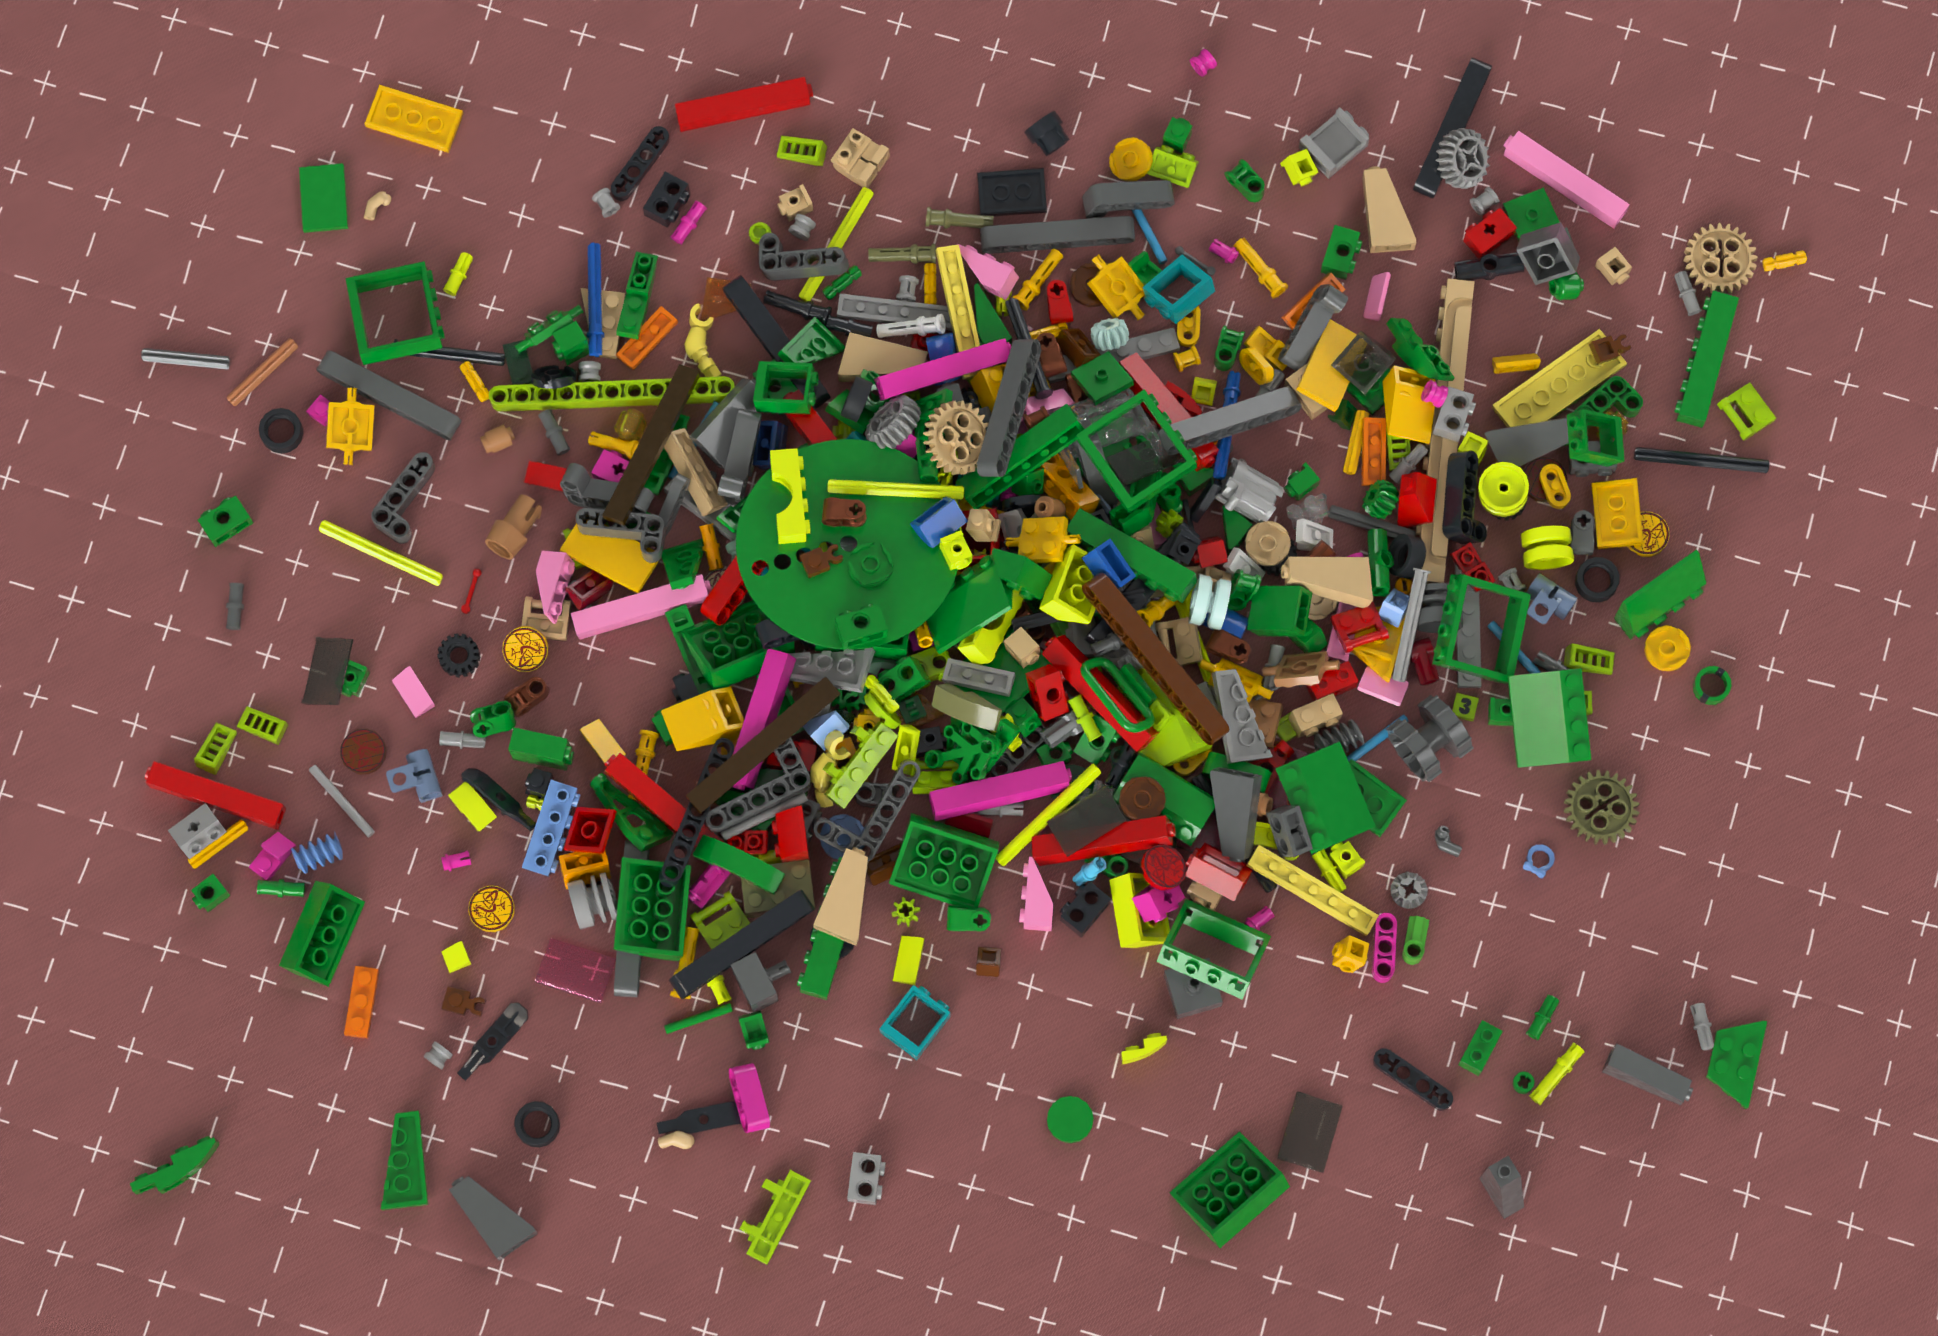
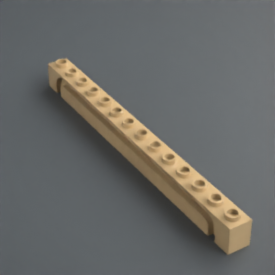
M1448 278L1446 286L1442 285L1440 299H1444V306L1439 307L1438 320H1442L1441 328H1437L1436 341L1440 342L1439 355L1450 367V371L1455 379L1453 381L1436 380L1438 386L1443 385L1461 391L1464 390L1475 281ZM1453 402L1456 408H1462V402ZM1435 407L1430 443H1425V447L1429 449L1428 457L1424 456L1422 470H1426V475L1437 479L1433 523L1416 526V535H1420L1426 547V558L1422 570L1431 571V574H1428L1426 584L1444 583L1448 538L1443 534L1442 524L1447 465L1450 454L1456 453L1458 449V442L1433 435L1441 407ZM1455 422L1446 423L1450 429L1458 428Z

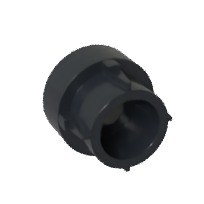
M1056 111L1047 114L1024 132L1032 144L1036 143L1046 156H1049L1070 140L1061 126L1063 121Z

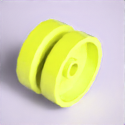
M1499 462L1492 464L1484 470L1479 480L1478 496L1481 505L1494 516L1507 517L1515 515L1527 502L1529 490L1527 475L1520 467L1513 463ZM1501 487H1506L1507 491L1502 492L1500 489Z
M1553 525L1532 528L1521 533V545L1527 550L1523 554L1524 567L1531 570H1549L1573 563V549L1567 546L1572 541L1571 529L1565 526Z

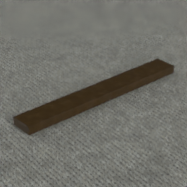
M679 364L602 515L604 519L625 525L701 375L699 370Z
M825 676L685 797L701 814L841 693Z

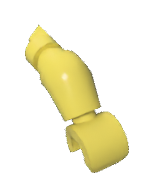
M695 304L690 311L689 324L691 328L684 344L685 351L690 359H693L695 363H699L698 368L705 377H720L721 372L712 358H708L709 353L706 346V331L711 328L714 318L709 317L707 321L698 320L696 315L700 313L701 306L700 304Z
M834 730L826 736L824 746L828 752H823L812 764L810 770V779L814 783V788H816L815 797L817 803L824 808L833 806V801L824 795L831 785L830 780L832 778L823 770L827 762H832L834 767H836L838 763L836 759L843 760L851 755L843 746L838 750L835 749L836 745L842 742L844 735L838 730Z

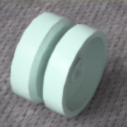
M1199 574L1191 596L1188 622L1189 624L1200 626L1208 613V627L1221 630L1228 607L1231 581L1219 579L1212 592L1213 581L1211 576Z

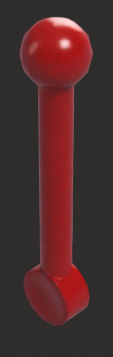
M480 569L473 570L474 577L466 603L461 607V611L464 614H468L471 610L469 605L477 579L482 573Z

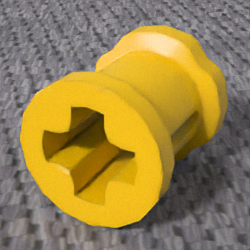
M1195 346L1179 354L1177 352L1173 353V359L1179 372H1182L1183 368L1191 365L1201 364Z

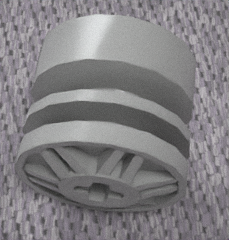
M605 872L600 873L602 882L600 885H597L594 875L591 876V887L586 888L582 879L567 883L580 930L595 926L594 915L599 914L603 923H606L605 912L610 911L612 920H616L618 902L613 885Z

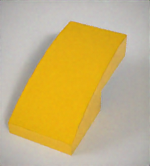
M1257 326L1243 344L1247 347L1256 348L1271 366L1283 371L1287 365L1280 362L1278 357L1285 344L1280 340H1275L1262 327Z

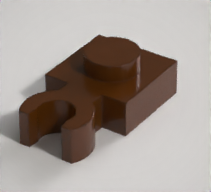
M1625 334L1618 336L1614 341L1610 335L1592 341L1589 344L1597 365L1614 360L1620 356L1619 353L1623 354L1631 349V345L1624 347L1621 344V341L1627 337Z
M837 544L831 545L826 552H823L822 548L819 547L800 555V561L808 578L830 570L829 563L838 564L843 561L842 555L837 557L832 555L833 552L838 550Z
M448 986L441 1009L465 1016L466 1010H470L473 1015L482 1016L481 1011L475 1010V1005L477 1003L485 1004L486 1001L480 997L470 999L471 992Z

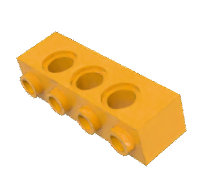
M1056 454L1040 466L1044 468L1043 490L1049 497L1059 499L1064 503L1066 515L1070 520H1072L1079 508L1089 514L1095 512L1100 499L1059 454Z

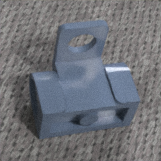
M1539 573L1527 590V593L1531 594L1530 599L1533 600L1527 614L1541 624H1546L1553 613L1564 621L1578 598ZM1541 604L1548 609V613L1544 616H1539L1535 612V607Z
M427 749L409 753L406 755L407 765L386 772L388 783L393 793L416 786V792L421 803L443 796L430 753ZM397 773L406 775V782L403 785L394 784L393 778Z

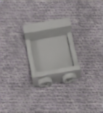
M1339 107L1335 115L1310 136L1306 134L1300 139L1299 149L1301 151L1307 149L1316 167L1329 179L1368 146L1369 134L1365 128L1359 127L1354 122L1353 116L1348 111H1343Z

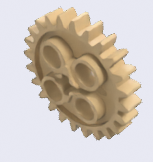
M1718 223L1716 229H1714L1712 224H1709L1708 231L1702 227L1699 231L1700 235L1696 232L1693 234L1692 238L1694 240L1689 239L1687 243L1689 247H1686L1684 251L1687 256L1684 257L1683 262L1689 263L1685 267L1686 271L1692 270L1689 279L1697 278L1695 286L1702 283L1703 291L1710 287L1711 294L1715 289H1718L1721 293L1724 292V289H1727L1728 293L1731 294L1733 287L1739 291L1741 283L1747 285V278H1752L1754 274L1751 270H1755L1757 267L1752 262H1755L1758 257L1751 255L1755 252L1756 247H1749L1752 239L1744 240L1746 232L1739 235L1737 234L1738 227L1731 231L1730 224L1725 229H1722L1721 223ZM1719 240L1722 242L1721 260H1724L1721 265L1723 277L1719 276L1720 258L1717 257L1720 251ZM1704 245L1712 246L1714 251H1706ZM1726 245H1733L1736 251H1729ZM1711 266L1715 272L1708 273L1704 267ZM1733 266L1737 269V272L1731 273L1727 267Z
M956 400L943 403L941 407L934 409L935 414L928 416L932 422L925 423L929 431L923 432L925 436H928V440L923 443L930 446L926 453H933L930 460H938L936 467H944L945 473L951 472L952 475L967 474V472H974L975 468H977V461L986 434V427H988L989 423H983L982 420L985 415L978 416L979 408L972 409V403L965 404L964 401L956 402Z

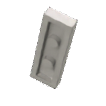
M948 658L942 680L944 683L1010 697L1015 673Z

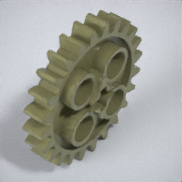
M1597 770L1595 777L1588 772L1586 774L1587 780L1580 776L1578 778L1579 784L1573 782L1571 785L1574 791L1568 790L1566 793L1571 797L1564 800V803L1570 806L1564 809V813L1570 814L1566 822L1573 821L1574 824L1570 829H1579L1577 837L1584 833L1586 835L1585 842L1592 837L1594 838V845L1598 843L1599 839H1602L1603 844L1606 845L1608 838L1613 843H1616V835L1623 839L1625 837L1624 831L1630 833L1632 830L1629 824L1635 825L1637 822L1632 818L1639 815V812L1633 809L1639 806V802L1633 801L1637 793L1630 794L1629 791L1633 786L1625 787L1626 779L1624 778L1619 782L1617 780V773L1611 778L1609 777L1608 770L1604 776H1601L1600 771ZM1598 788H1607L1610 795L1607 797L1601 796ZM1618 796V799L1609 803L1605 810L1601 809L1588 820L1585 819V816L1594 812L1598 805L1602 806L1612 797ZM1587 800L1590 802L1591 808L1583 809L1580 806V801ZM1620 806L1623 809V814L1616 815L1613 813L1612 807ZM1596 818L1602 819L1605 827H1596L1593 820Z

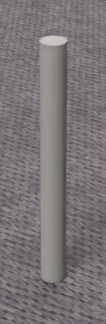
M313 765L309 772L368 838L375 833L372 827L316 765Z
M803 792L722 831L721 835L725 841L775 817L776 813L798 806L808 801Z

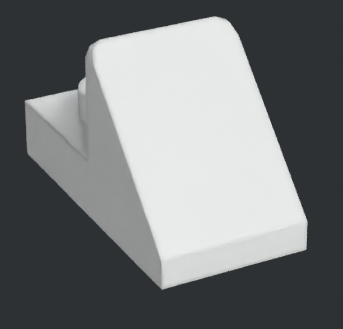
M1306 519L1297 520L1296 542L1298 550L1311 551L1321 540L1325 541L1333 549V529Z
M1235 547L1227 558L1228 562L1223 565L1226 572L1232 574L1231 579L1237 569H1241L1243 573L1252 576L1260 575L1261 580L1266 573L1241 549Z

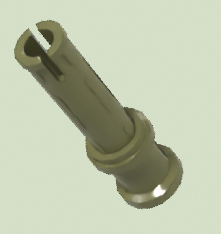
M927 207L925 227L937 225L943 226L945 229L950 228V226L981 229L986 226H993L994 216L954 213L947 208L945 210H934L931 207Z
M913 244L911 247L869 248L868 258L869 262L911 261V263L917 264L918 262L931 261L936 264V244L931 246H917V244Z

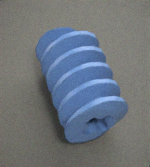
M335 831L334 839L326 834L325 842H323L318 837L316 846L311 841H308V849H305L300 844L298 853L293 847L291 848L298 868L305 874L308 873V866L316 870L317 862L322 867L326 865L325 859L331 864L334 863V855L339 860L343 859V850Z

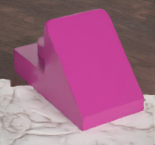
M279 832L260 845L263 848L249 866L253 872L266 881L273 877L292 853L291 848L295 849L296 847L293 842Z

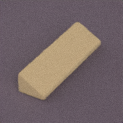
M686 429L672 431L664 448L678 473L690 479L688 491L702 516H707L726 507L728 504L724 496L718 495V486L693 441L689 438Z

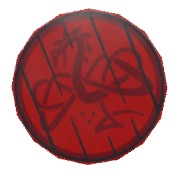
M1159 844L1151 847L1142 857L1141 868H1143V876L1152 887L1164 891L1166 889L1171 890L1184 880L1186 864L1182 855L1176 849L1168 845Z

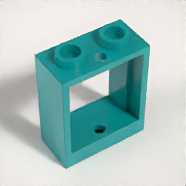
M1182 254L1143 286L1144 300L1151 308L1155 307L1158 309L1164 319H1170L1177 324L1213 294L1215 287L1212 278ZM1182 275L1195 286L1172 305L1159 293Z
M913 985L879 1030L882 1035L918 1060L951 1017V1012L948 1011L950 1007L943 1001L938 1000L936 1002L930 997L931 993L922 986L917 988ZM914 997L941 1016L919 1046L892 1027Z

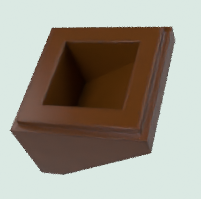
M978 947L976 975L999 977L1001 948Z

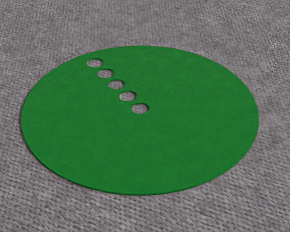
M856 439L830 440L799 449L798 456H803L804 470H800V477H805L806 491H802L803 499L807 498L808 512H804L805 520L810 522V533L806 534V542L779 544L777 514L789 506L792 495L783 484L772 481L771 468L758 480L749 493L739 517L736 532L737 562L745 587L753 601L772 622L784 631L808 643L827 648L843 649L835 627V617L844 611H858L861 607L868 604H873V606L880 604L888 628V637L852 647L849 650L871 648L895 641L921 626L935 613L947 597L955 581L958 569L950 570L939 547L940 543L934 548L929 547L917 535L910 524L940 501V498L829 493L827 490L828 480L830 479L941 485L938 480L934 483L921 481L918 462L915 459L887 446L881 449L877 446L876 442ZM834 497L862 501L866 507V522L860 527H832L824 525L822 523L824 499ZM845 536H852L856 539L857 546L866 542H875V544L885 546L891 553L894 561L893 572L888 581L881 586L873 588L863 587L856 583L848 571V559L852 551H845L841 548V539ZM823 542H830L833 545L837 544L838 550L834 552L833 556L842 555L843 561L838 564L829 563L830 570L808 578L802 563L796 558L797 551L802 548L812 551ZM959 548V549H956V550H954V551H955V552H960L961 549ZM780 554L789 556L791 559L790 566L784 570L778 569L774 565L776 556ZM758 560L765 561L769 566L768 572L762 576L754 574L752 571L754 562ZM857 622L855 624L857 628L867 626L864 622Z

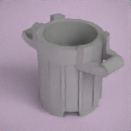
M1232 457L1230 459L1232 464L1227 469L1225 479L1221 481L1222 489L1215 496V499L1225 504L1227 510L1232 511L1234 509L1256 523L1267 522L1277 508L1274 506L1277 499L1276 496L1282 498L1284 488L1278 482L1247 465L1244 459L1237 460Z

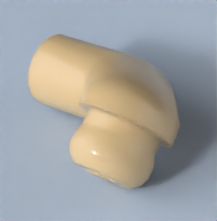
M380 191L371 197L367 202L364 218L373 221L377 208L381 204L384 206L389 205L391 196L384 191Z
M681 1131L658 1138V1144L662 1149L672 1145L682 1149H689L695 1141L691 1134Z

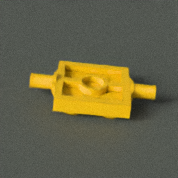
M1099 254L1095 256L1092 261L1099 271L1087 283L1113 318H1117L1123 312L1130 310L1137 321L1141 319L1145 314L1137 304L1145 295L1143 283L1122 256L1109 264H1106Z
M347 388V401L328 403L326 448L344 451L343 464L353 465V452L358 450L372 451L374 405H364L356 402L357 388H353V391L352 388Z
M1065 516L1023 518L1020 536L1014 538L1007 537L1006 546L1019 547L1018 555L1028 557L1035 563L1063 562L1064 551L1067 545L1080 544L1081 536L1080 534L1068 535L1069 520Z
M1224 658L1216 664L1202 659L1199 668L1211 673L1208 684L1213 687V672L1236 669L1248 696L1246 698L1248 703L1257 694L1270 700L1274 692L1261 686L1263 676Z

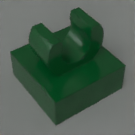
M1342 399L1335 415H1328V418L1332 422L1337 423L1342 429L1350 430L1357 409L1348 400Z
M918 694L898 703L899 711L905 724H912L927 717Z

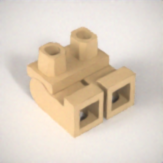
M852 128L832 157L831 162L839 173L862 188H868L877 176V171L879 172L890 157L889 148L876 144L869 137Z

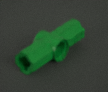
M1373 528L1368 531L1367 535L1372 594L1375 597L1386 596L1390 594L1389 568L1394 565V559L1388 551L1387 531L1382 528Z

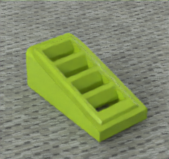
M781 136L777 158L823 166L827 145L823 140ZM788 143H791L790 153H786ZM797 145H800L798 154H795ZM806 147H809L808 154L805 155Z
M1386 424L1389 471H1393L1400 463L1393 462V459L1406 458L1411 453L1410 440L1388 435ZM1404 440V443L1392 444V441ZM1405 449V452L1393 453V450Z
M1572 643L1565 649L1564 666L1569 669L1582 668V672L1612 675L1615 652ZM1583 654L1586 655L1585 663H1583ZM1593 656H1596L1595 665H1592ZM1602 657H1605L1604 667H1601Z
M246 706L237 725V728L276 745H279L288 727L286 721ZM249 715H254L250 725H245ZM258 717L262 718L257 729L253 728ZM269 721L265 732L261 731L265 722ZM275 724L277 725L273 735L269 733Z
M216 722L194 758L196 767L216 775L237 731ZM217 733L222 734V735L226 736L227 739L225 740V739L220 738V737H218V736H216V735H217ZM213 741L216 742V743L221 744L222 747H219V746H217V745H215V744H212ZM211 750V751L216 752V753H218V754H217V755H214V754L209 753L208 751Z

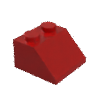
M796 806L776 813V821H772L773 835L778 834L779 843L774 844L776 857H781L782 863L809 859L802 806Z

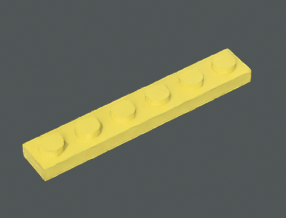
M959 244L939 247L936 249L958 353L978 347L980 343ZM979 371L963 375L962 379L973 378Z
M1261 845L1256 847L1246 865L1365 936L1369 934L1379 916Z

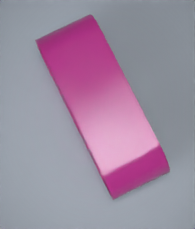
M1390 913L1379 915L1374 925L1372 976L1380 983L1388 982L1395 970L1397 920ZM1387 920L1391 923L1392 928L1384 930L1380 927L1379 922ZM1380 943H1387L1391 950L1388 953H1383L1379 950L1378 945ZM1379 966H1386L1389 969V974L1382 976L1378 973L1377 968Z
M750 1063L729 1068V1079L744 1132L750 1133L769 1128L770 1118L755 1065Z

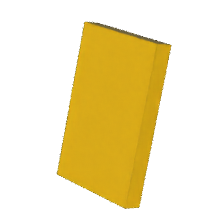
M1637 478L1591 483L1598 549L1643 545Z

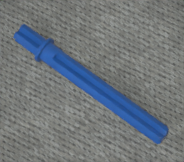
M592 242L588 245L589 332H587L586 336L589 338V356L600 357L602 355V338L605 336L604 332H602L601 245Z
M1230 371L1228 374L1227 384L1223 389V407L1237 403L1238 397L1241 395L1239 390L1241 374L1239 372ZM1232 436L1218 440L1217 448L1219 451L1216 456L1213 477L1216 479L1224 480L1227 474Z

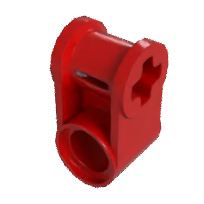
M1061 280L1051 281L1047 286V302L1051 326L1074 322L1066 284ZM1054 290H1058L1060 295H1056Z

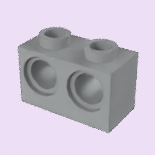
M1448 386V395L1441 406L1433 435L1459 442L1461 436H1466L1469 423L1465 421L1467 415L1472 416L1476 403L1472 402L1474 394ZM1460 401L1465 407L1461 409L1456 408L1453 402ZM1455 422L1458 428L1450 429L1446 423Z
M853 1152L847 1196L848 1202L876 1205V1200H881L883 1186L879 1185V1177L884 1176L886 1162H882L881 1155ZM865 1162H872L875 1165V1169L871 1173H865L862 1170V1165ZM863 1185H869L872 1188V1192L869 1196H862L859 1194V1188Z

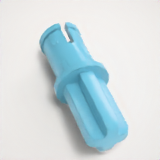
M1096 857L1090 863L1082 865L1081 870L1072 879L1076 886H1081L1087 881L1096 879L1097 874L1106 869L1105 860L1101 857Z

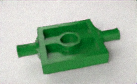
M578 304L568 312H558L555 310L546 316L547 320L541 324L536 322L527 328L528 332L524 334L526 339L515 345L519 354L530 346L538 345L552 336V333L572 323L575 317L583 313L580 305Z

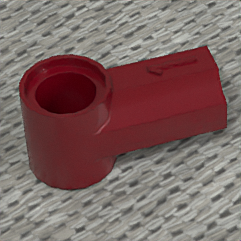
M1429 637L1414 641L1410 658L1411 663H1414L1420 686L1433 684L1440 679L1436 665L1432 664L1434 650Z

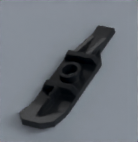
M468 768L462 772V780L481 792V796L483 798L486 797L493 805L500 809L503 816H509L525 826L529 831L535 828L536 823L523 812L519 802L490 776L473 768Z
M510 1003L501 1016L474 1044L471 1057L457 1074L466 1081L479 1066L491 1062L528 1020V1010L520 1003ZM491 1037L496 1038V1044L493 1046L488 1044V1039Z
M731 1101L684 1111L676 1119L657 1122L658 1134L674 1131L693 1134L741 1124L736 1102ZM703 1115L708 1117L706 1124H701L699 1121Z

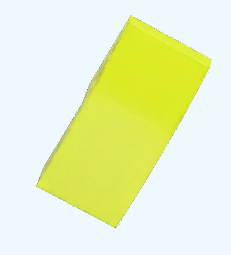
M465 781L448 794V797L459 811L464 813L477 831H481L497 818L479 794Z
M1161 1033L1149 1034L1146 1039H1143L1142 1049H1139V1046L1126 1047V1051L1121 1052L1122 1064L1135 1062L1152 1055L1167 1043V1036H1161Z

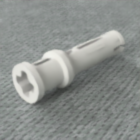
M937 314L936 317L929 318L919 316V318L913 321L877 324L876 331L878 338L917 333L921 336H926L927 333L935 332L944 334L946 324L944 316Z

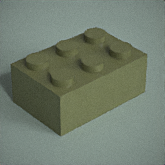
M809 859L769 864L785 873L775 895L741 878L747 919L762 916L799 890L804 891L815 908Z

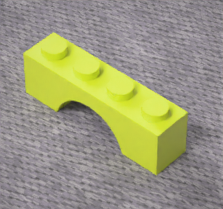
M798 448L771 450L772 481L783 484L792 495L789 506L777 514L779 544L806 542V534L810 533V522L805 520L804 512H808L807 498L803 499L802 491H806L805 477H800V470H804L803 456H798Z
M1013 590L1011 610L990 622L986 628L982 627L961 641L958 649L971 663L978 665L988 664L995 658L999 645L1004 641V636L1012 625V619L1022 606L1024 598L1018 595L1019 591Z

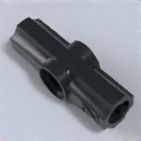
M1517 252L1497 256L1487 254L1482 258L1454 263L1456 279L1466 281L1477 279L1492 280L1496 276L1520 273L1525 270L1524 263ZM1491 264L1495 269L1487 270L1484 265Z

